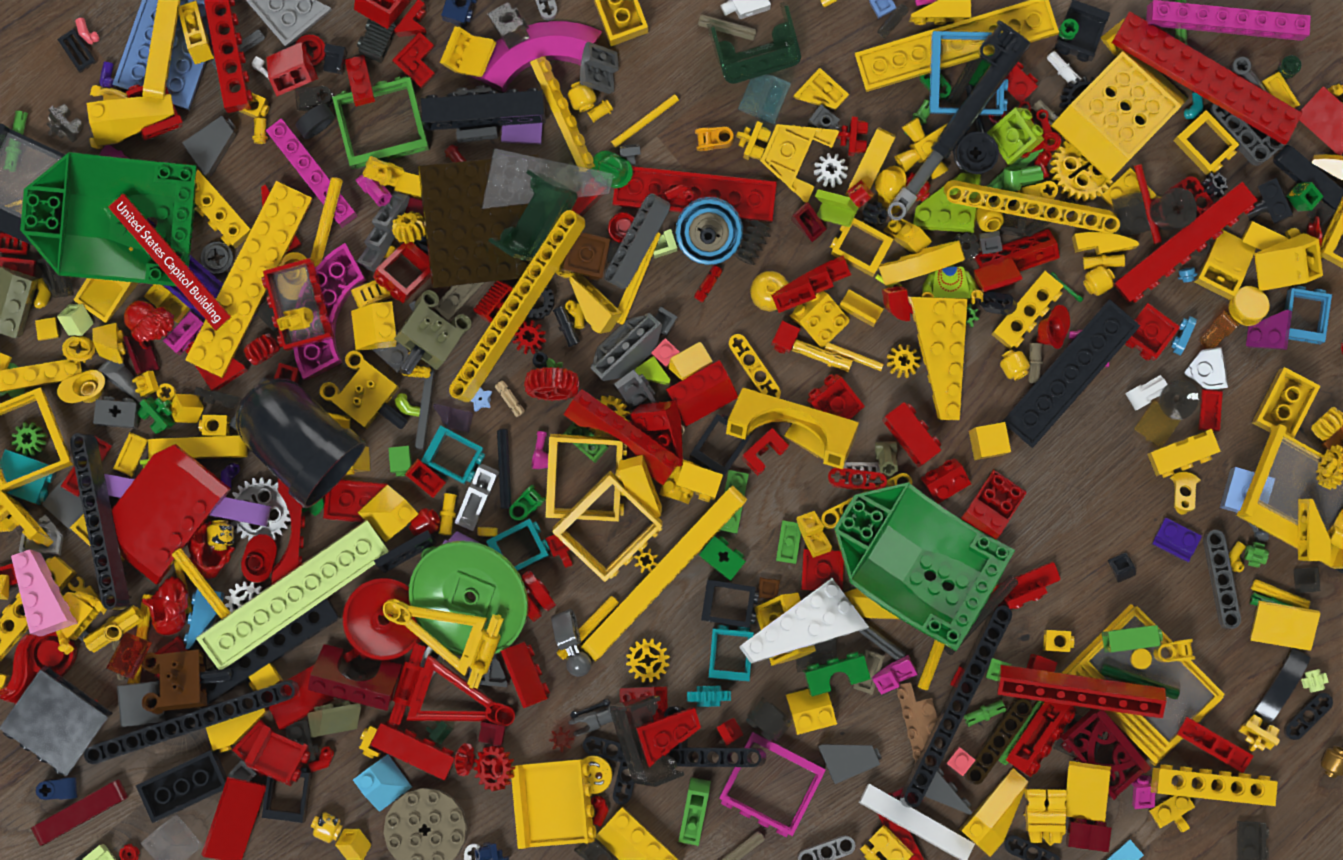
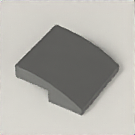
M587 42L581 59L580 84L607 94L614 92L613 73L619 70L617 52Z
M65 477L49 494L42 505L69 530L73 531L70 527L84 512L81 497L79 496L78 498L61 488L62 483L66 479Z
M160 680L117 686L120 724L122 727L165 721V711L157 715L142 707V699L146 694L155 693L160 696ZM157 699L152 702V708L156 706Z

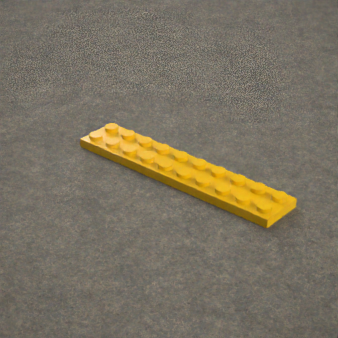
M1049 0L1025 1L856 52L855 58L865 90L869 92L930 73L931 35L933 31L993 33L998 26L996 22L1000 20L1026 38L1030 43L1058 35L1059 30ZM941 40L940 70L980 58L978 50L984 41ZM990 46L983 48V53L986 56L994 53L993 48Z
M278 181L275 182L216 298L232 318L217 331L205 320L185 359L187 362L216 376L224 377L268 290L262 284L261 277L264 276L263 271L280 266L282 258L290 247L313 201L312 197Z

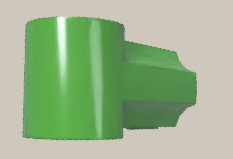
M1038 165L1023 168L1016 166L1005 167L1003 189L1016 191L1020 190L1022 186L1041 183L1043 180L1041 167Z

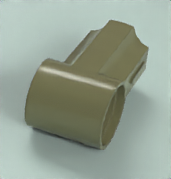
M896 441L875 442L876 460L879 461L880 472L885 476H892L898 471Z

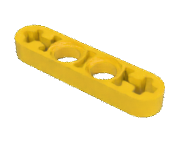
M741 334L733 335L729 340V348L757 390L767 395L768 390L766 387L763 390L760 387L766 385L770 380L772 384L768 385L769 388L776 390L775 396L780 398V388L746 338ZM734 339H737L738 341L742 340V348L744 350L746 349V347L749 349L748 351H745L740 357L737 353H741V350L738 347L734 348L732 346L734 344ZM746 355H752L755 362L753 365L747 366L744 364L743 358ZM756 372H764L766 380L764 382H757L754 378Z

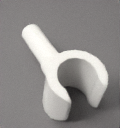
M256 56L252 61V67L268 78V71L263 68L265 61Z

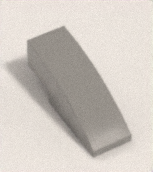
M484 464L478 466L455 520L456 524L474 531L499 475L498 470Z

